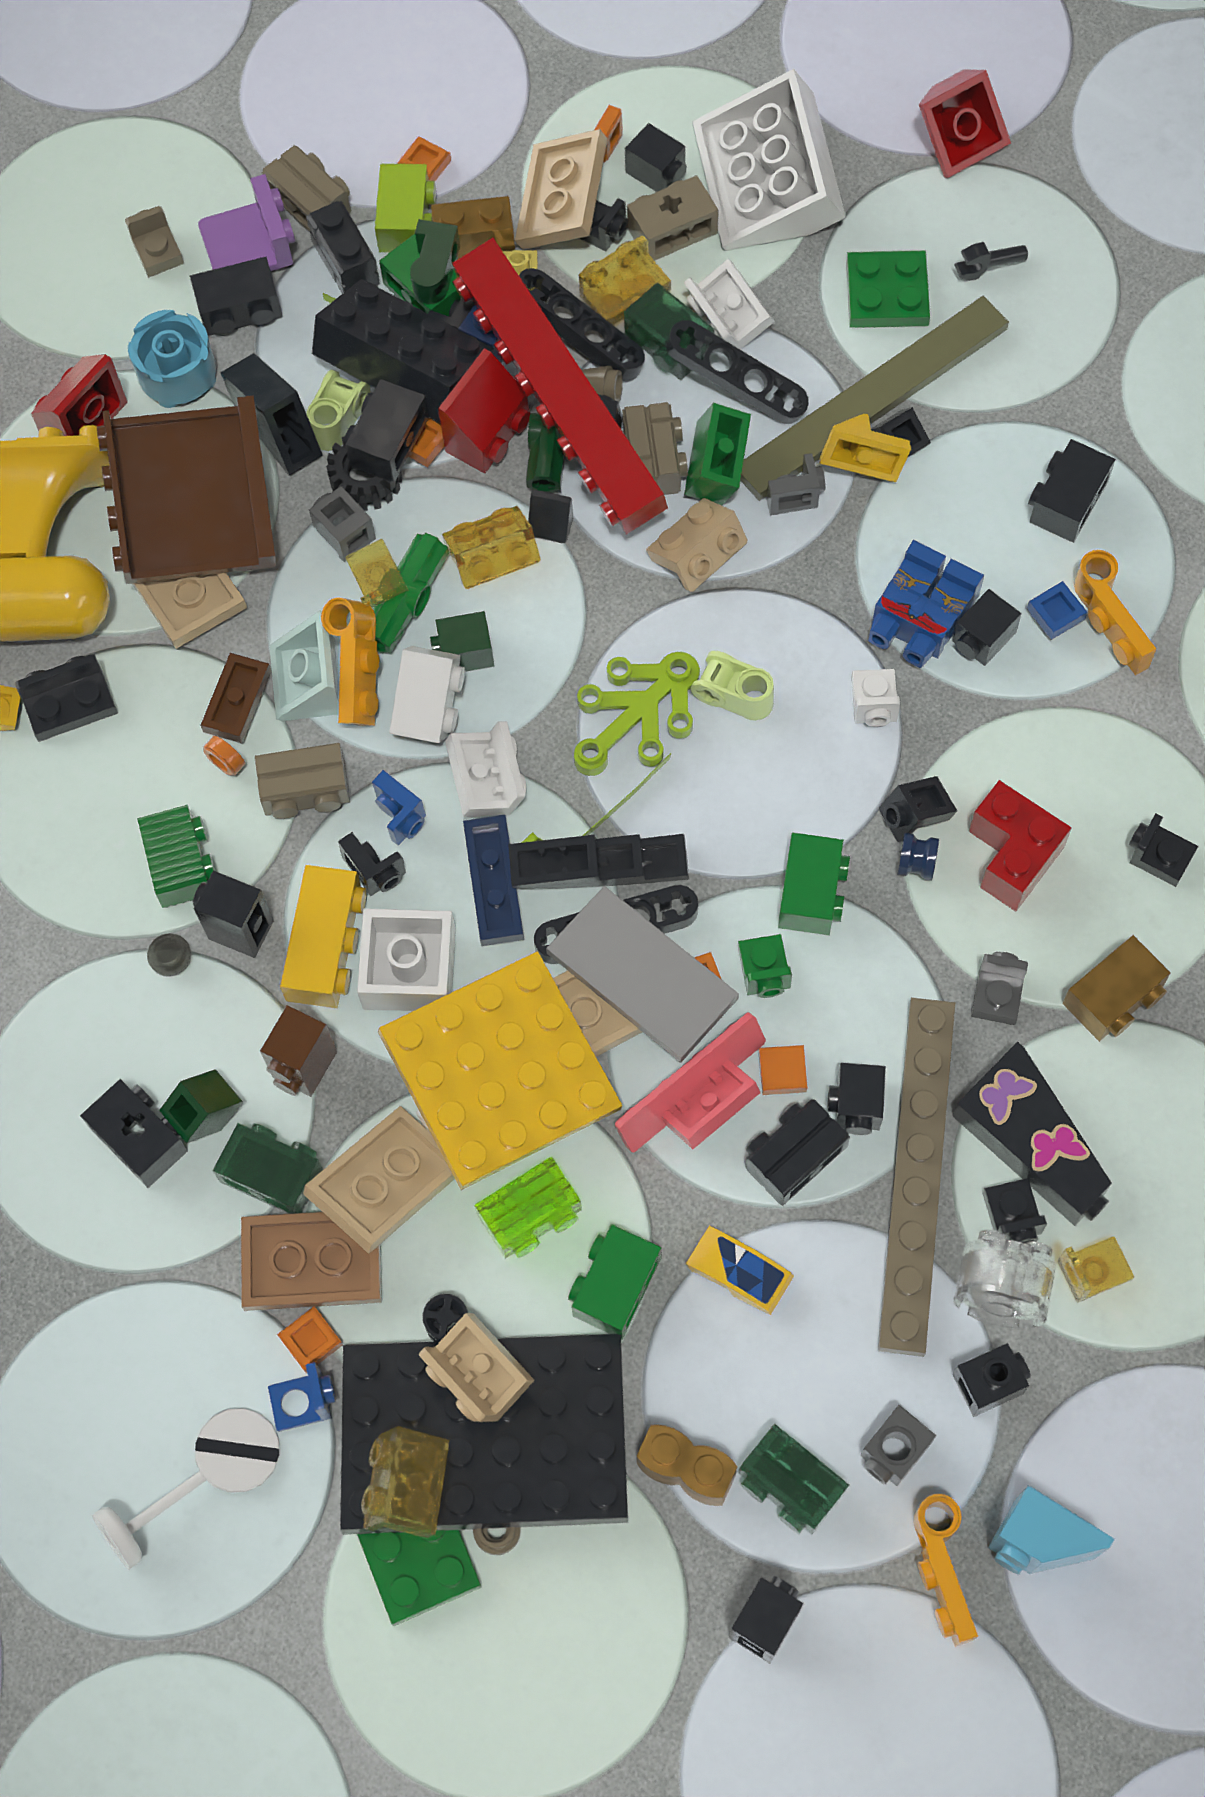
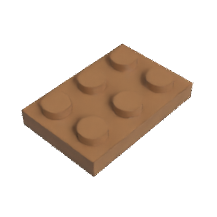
M323 1212L241 1217V1305L244 1311L382 1303L380 1245L368 1254Z

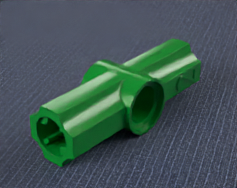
M426 532L424 534H416L397 569L391 568L388 570L381 581L377 594V603L373 608L376 617L375 641H377V652L381 654H391L412 617L418 618L422 614L430 598L431 584L449 555L448 547L431 534Z

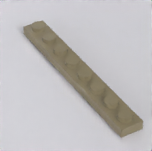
M912 997L910 1000L878 1351L920 1357H924L926 1354L956 1002Z

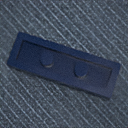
M506 815L464 820L463 826L481 946L524 940L517 888H512L508 847L510 842Z

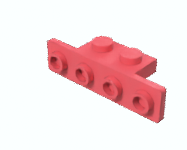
M748 1012L738 1021L731 1024L721 1035L703 1050L697 1052L691 1060L669 1078L662 1081L656 1089L634 1107L627 1110L615 1122V1127L620 1137L632 1153L636 1152L666 1126L689 1147L694 1149L761 1093L756 1082L738 1068L742 1062L766 1042L756 1017Z

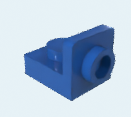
M382 770L372 781L377 797L375 803L383 812L393 818L387 825L391 841L396 845H400L406 837L411 839L420 831L425 822L426 814L422 800Z

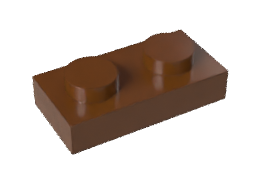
M234 653L229 654L200 725L204 733L243 743L271 674L269 663Z

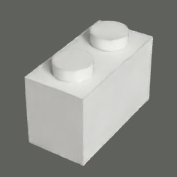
M415 646L402 650L390 734L440 743L447 738L448 733H454L458 717V709L452 708L454 694L461 691L465 675V668L459 666L461 655Z

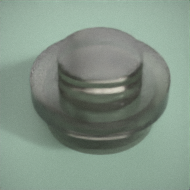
M171 933L155 938L147 951V960L150 967L157 974L166 977L182 973L190 964L192 957L188 942L183 937Z

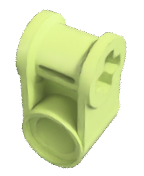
M329 370L326 373L320 389L306 412L321 450L331 451L332 446L336 442L341 446L343 445L342 437L346 435L349 427L354 425L357 418L362 414L363 401L370 392V385L363 381L355 383L342 378L339 372L335 370Z
M711 651L706 657L707 666L700 680L694 681L691 686L692 694L708 705L723 708L749 720L755 721L767 717L772 712L774 706V684L771 675L764 669L736 660L724 652ZM755 690L764 693L756 698L746 695L748 692Z

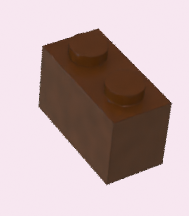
M287 1005L262 1046L260 1053L267 1065L266 1070L274 1078L273 1084L293 1096H296L298 1091L312 1097L334 1059L337 1050L325 1023Z

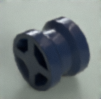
M905 833L897 875L907 876L910 873L920 874L923 879L932 881L939 838L930 837L925 841L917 839L914 834Z

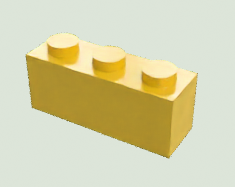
M305 865L280 989L286 1002L338 1009L340 994L347 995L350 984V969H346L348 953L355 954L358 944L359 932L358 928H354L356 913L362 914L366 903V888L361 887L357 871Z

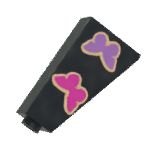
M1017 1041L957 1103L953 1117L1020 1178H1028L1030 1186L1074 1226L1084 1216L1092 1221L1109 1203V1200L1104 1195L1112 1182L1026 1049Z

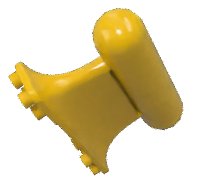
M83 426L79 430V436H64L63 432L58 428L44 427L39 430L38 437L0 441V642L76 639L92 634L105 621L110 598L108 583L101 571L85 558L72 555L46 556L54 521L66 501L74 493L84 488L104 487L102 466H109L108 451H100L97 426Z

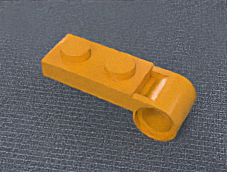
M1103 550L1090 551L1081 560L1074 582L1075 592L1087 607L1088 617L1094 629L1099 633H1104L1112 644L1113 652L1118 661L1123 665H1128L1136 676L1150 667L1156 647L1112 591L1118 572V563L1115 557ZM1088 574H1098L1101 577H1103V579L1097 580L1090 577Z
M340 597L333 598L323 607L321 621L324 629L329 634L341 637L338 723L375 726V714L378 710L376 672L379 668V654L377 652V641H375V613L372 607L365 602ZM350 612L351 619L347 626L346 619L348 613Z
M934 1494L923 1500L914 1515V1528L923 1550L921 1552L923 1561L917 1564L926 1590L934 1589L941 1608L934 1610L939 1629L944 1638L952 1637L956 1647L971 1642L978 1637L944 1543L959 1528L961 1510L956 1501L944 1494ZM932 1507L943 1509L949 1516V1528L945 1531L931 1529L925 1521V1511Z

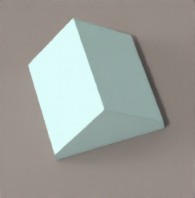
M321 610L269 645L276 720L289 721L339 714V682L334 637L322 625Z

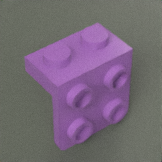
M265 174L250 178L256 203L208 216L198 222L212 269L265 256L267 257L270 271L293 264L289 243L295 242L293 230L289 219L281 220L279 212L284 211V206L278 188L270 189Z

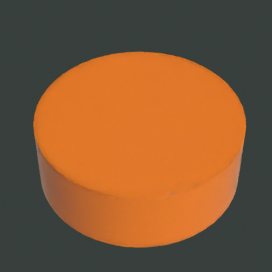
M213 736L203 747L206 757L217 768L230 776H235L245 765L242 756L230 744L218 736Z

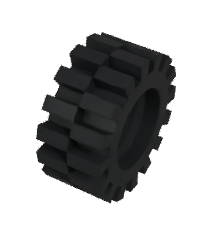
M345 436L342 437L343 446L336 442L332 446L333 454L328 453L327 456L328 465L326 467L332 492L342 486L359 503V506L364 511H368V504L373 503L375 510L382 508L380 502L382 499L389 504L393 500L392 492L398 495L400 491L399 483H402L403 479L402 470L395 483L377 476L368 480L353 479L349 475L352 467L349 464L347 450L344 448Z

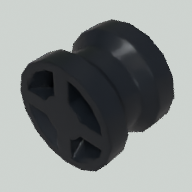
M440 1294L433 1297L425 1305L422 1313L423 1324L432 1341H441L455 1324L450 1328L448 1327L453 1323H457L465 1313H468L465 1303L459 1297L451 1294Z

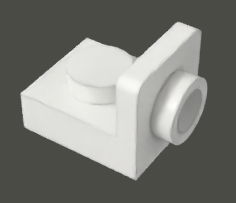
M895 669L852 671L851 681L855 723H866L869 726L879 727L890 722H897L900 697L897 696Z

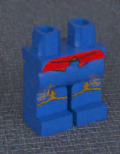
M913 539L905 553L903 562L875 605L868 641L881 649H888L895 637L908 643L904 649L903 658L918 668H922L932 656L938 659L944 650V646L953 636L957 621L973 606L979 597L984 574L952 558L944 569L946 555Z

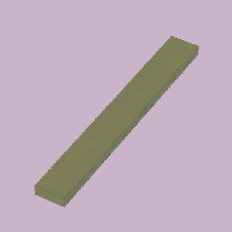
M984 295L745 458L740 481L758 501L762 500L767 496L768 481L776 480L780 476L787 474L797 476L802 472L804 454L812 453L814 463L819 460L834 425L864 413L869 415V421L872 424L1008 329L1009 321Z

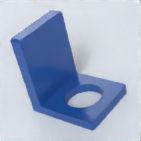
M315 1362L306 1364L308 1376L268 1386L275 1426L278 1432L332 1419L329 1404L336 1402L332 1379L330 1375L323 1376ZM293 1390L304 1392L309 1400L307 1410L297 1417L288 1416L282 1409L284 1396Z

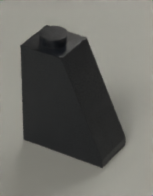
M255 353L220 372L235 406H238L237 397L254 396L259 438L288 475L293 474L323 456L298 392Z

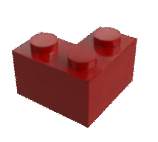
M998 780L975 810L969 829L971 834L998 851L985 870L980 888L1016 912L1064 849L1072 827L1001 780Z

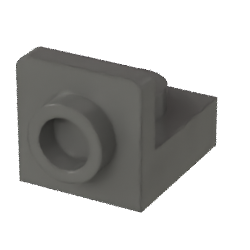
M812 453L804 454L802 475L787 474L780 476L776 480L768 481L767 505L770 516L818 508L820 491H825L826 485L822 466L815 467Z
M995 952L992 955L984 954L979 969L971 1017L1015 1025L1018 1018L1028 962L1019 960L1016 955L1008 952Z

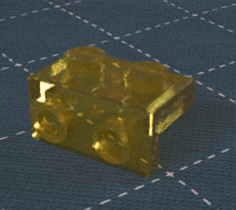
M643 235L633 241L622 243L615 252L600 261L589 263L579 273V293L581 299L612 325L671 290V280L648 254V240Z
M518 506L500 508L488 517L474 522L460 523L452 530L442 533L444 544L448 547L449 554L457 566L461 582L466 589L536 564L541 559L532 526Z
M399 1426L379 1435L370 1451L369 1463L373 1466L370 1485L363 1495L361 1505L362 1512L365 1514L364 1529L375 1531L386 1527L425 1538L435 1535L449 1440Z

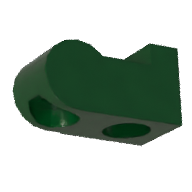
M418 219L415 237L420 257L413 262L410 268L412 288L418 301L424 304H435L445 298L454 271L452 263L457 260L460 250L458 226Z

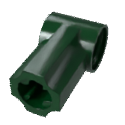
M531 413L529 418L528 449H530L526 472V487L532 490L553 493L561 490L565 455L557 443V439L562 436L555 426L548 429L538 413Z

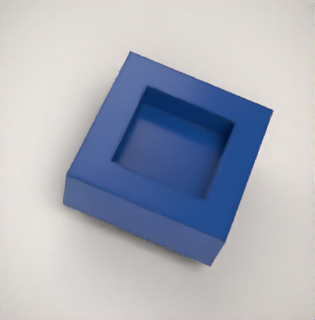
M1063 581L1030 600L1027 606L1029 613L1051 640L1084 621L1088 613Z

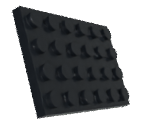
M598 1334L497 1339L529 1373L534 1381L498 1421L474 1422L467 1418L456 1406L458 1399L448 1387L444 1388L438 1385L427 1374L425 1368L428 1365L422 1360L419 1353L425 1347H436L440 1341L343 1345L340 1531L342 1535L628 1523L621 1335Z

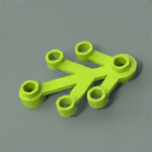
M672 652L666 655L660 663L631 664L624 657L611 659L607 664V678L613 685L623 686L629 681L655 682L646 691H601L598 686L593 684L584 685L579 689L577 693L578 706L585 713H595L600 709L626 710L595 739H584L576 745L574 749V763L577 770L586 776H596L602 773L608 764L607 752L641 719L642 741L638 746V758L643 765L649 767L661 763L664 756V748L659 740L658 703L671 692L672 712L667 720L668 732L671 736L678 739L689 736L693 730V718L688 712V690L691 689L694 681L699 680L700 667L697 660L685 652ZM617 667L627 670L621 676L612 673L613 669ZM674 667H684L686 671L683 674H675L671 669ZM590 694L598 698L593 703H586L582 700L586 695ZM681 719L686 721L688 725L680 729L674 727L673 723ZM653 747L658 750V754L649 757L643 751L646 748ZM588 749L598 751L597 756L593 758L585 757L583 753Z

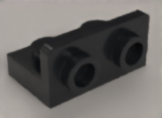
M95 654L75 656L67 660L63 665L49 670L33 671L25 678L15 682L38 742L118 714L104 673Z

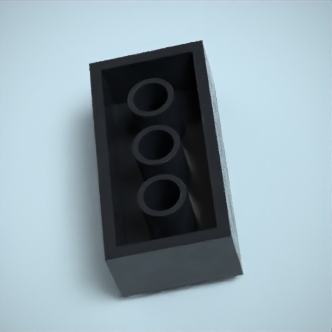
M360 279L315 315L312 354L374 388L377 387L382 379L425 395L428 415L439 423L441 422L438 408L485 348L492 352V354L494 353V348L364 279Z

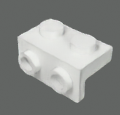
M729 259L697 284L690 277L684 282L691 292V295L687 297L690 305L699 316L702 317L706 314L712 322L707 326V329L740 350L775 322L737 267Z
M506 721L497 722L490 732L451 733L448 736L445 744L463 817L510 815L525 798L526 780L519 771L516 759V741L510 735L508 723Z

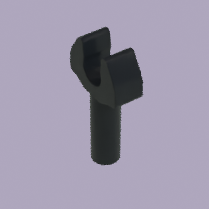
M979 242L961 250L965 261L955 263L954 266L961 279L967 281L977 280L988 267L1026 261L1028 250L1025 245L988 251L985 243Z

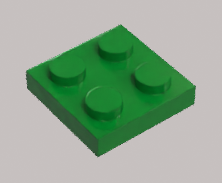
M926 250L847 252L846 269L850 328L929 326L930 305Z
M459 1530L357 1534L393 1627L482 1588Z

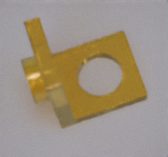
M379 539L346 556V560L364 595L360 598L363 605L373 608L408 590L383 539Z
M1110 1237L1077 1252H1074L1072 1247L1064 1249L1057 1261L1077 1303L1132 1281L1134 1278V1274L1115 1237Z

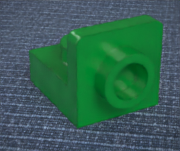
M781 934L738 941V951L747 996L758 994L761 998H770L782 994L784 989L791 988L792 972L791 967L787 964Z

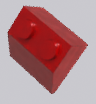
M485 348L438 408L445 452L486 474L494 462L499 463L503 459L508 449V443L516 432H523L529 423L531 413L529 412L528 397L524 394L515 378L492 352Z
M106 354L85 356L74 367L66 370L61 381L48 395L39 399L35 409L31 412L38 431L44 427H54L60 429L64 436H79V430L83 426L104 425L103 411H109L110 417L113 419L128 402L112 358Z

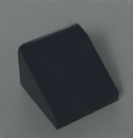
M913 407L900 410L871 428V431L909 440L911 451L908 457L931 443Z
M532 490L527 526L528 536L566 543L573 522L572 498Z

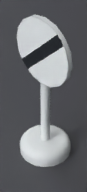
M245 1408L227 1409L216 1414L201 1428L195 1443V1461L200 1470L198 1473L127 1524H124L117 1513L109 1507L100 1509L92 1517L118 1558L128 1569H131L142 1558V1552L132 1534L206 1480L213 1487L229 1493L247 1492L262 1485L274 1472L279 1458V1439L272 1424L261 1414Z

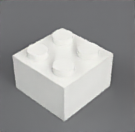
M363 909L357 993L364 1010L414 1011L452 993L456 934L452 911Z

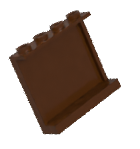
M254 396L237 397L238 406L111 419L109 411H103L104 425L97 426L100 451H108L109 466H102L105 491H113L115 506H107L110 532L118 531L120 546L112 547L115 572L123 571L126 584L276 567Z

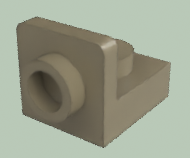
M161 206L142 210L125 219L131 241L148 278L184 264L182 254L171 233Z

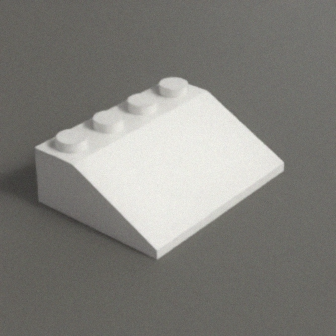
M794 69L692 121L710 197L718 208V231L722 247L725 250L812 235L846 218L814 93Z

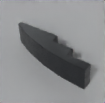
M640 834L599 839H596L595 835L508 844L512 888L602 887L689 879L684 834L641 838Z

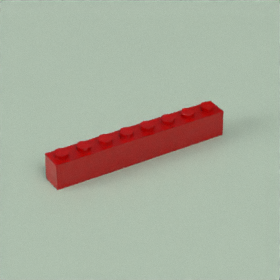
M489 239L454 261L452 265L458 278L452 282L464 302L471 299L478 310L473 312V315L484 333L486 334L492 330L498 339V342L494 343V347L506 365L511 362L514 363L519 371L514 377L527 397L534 394L540 405L535 409L548 429L555 426L562 436L557 439V443L569 461L576 458L583 470L578 472V475L590 494L597 490L604 500V503L599 506L610 525L613 527L619 523L627 535L668 509L664 493L495 239Z

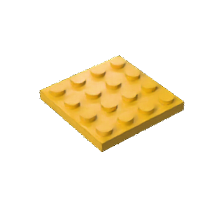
M538 951L378 1028L381 1040L461 1190L621 1110L623 1106Z

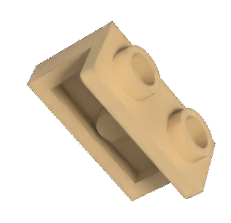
M703 498L700 502L694 504L673 526L662 532L659 538L646 550L652 562L676 572L684 588L693 592L737 553L748 540L735 511Z
M465 1313L436 1347H425L419 1353V1356L428 1365L425 1370L429 1377L438 1385L444 1388L448 1387L458 1399L456 1401L458 1409L474 1422L498 1421L534 1381L529 1373L474 1313Z

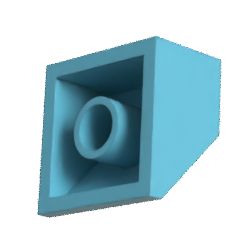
M1028 1485L1015 1499L988 1548L997 1553L994 1560L998 1564L1019 1575L1022 1570L1032 1574L1094 1560L1108 1550L1115 1539Z

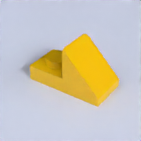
M864 413L833 426L820 455L819 463L896 483L911 451L910 441L871 431L869 415Z

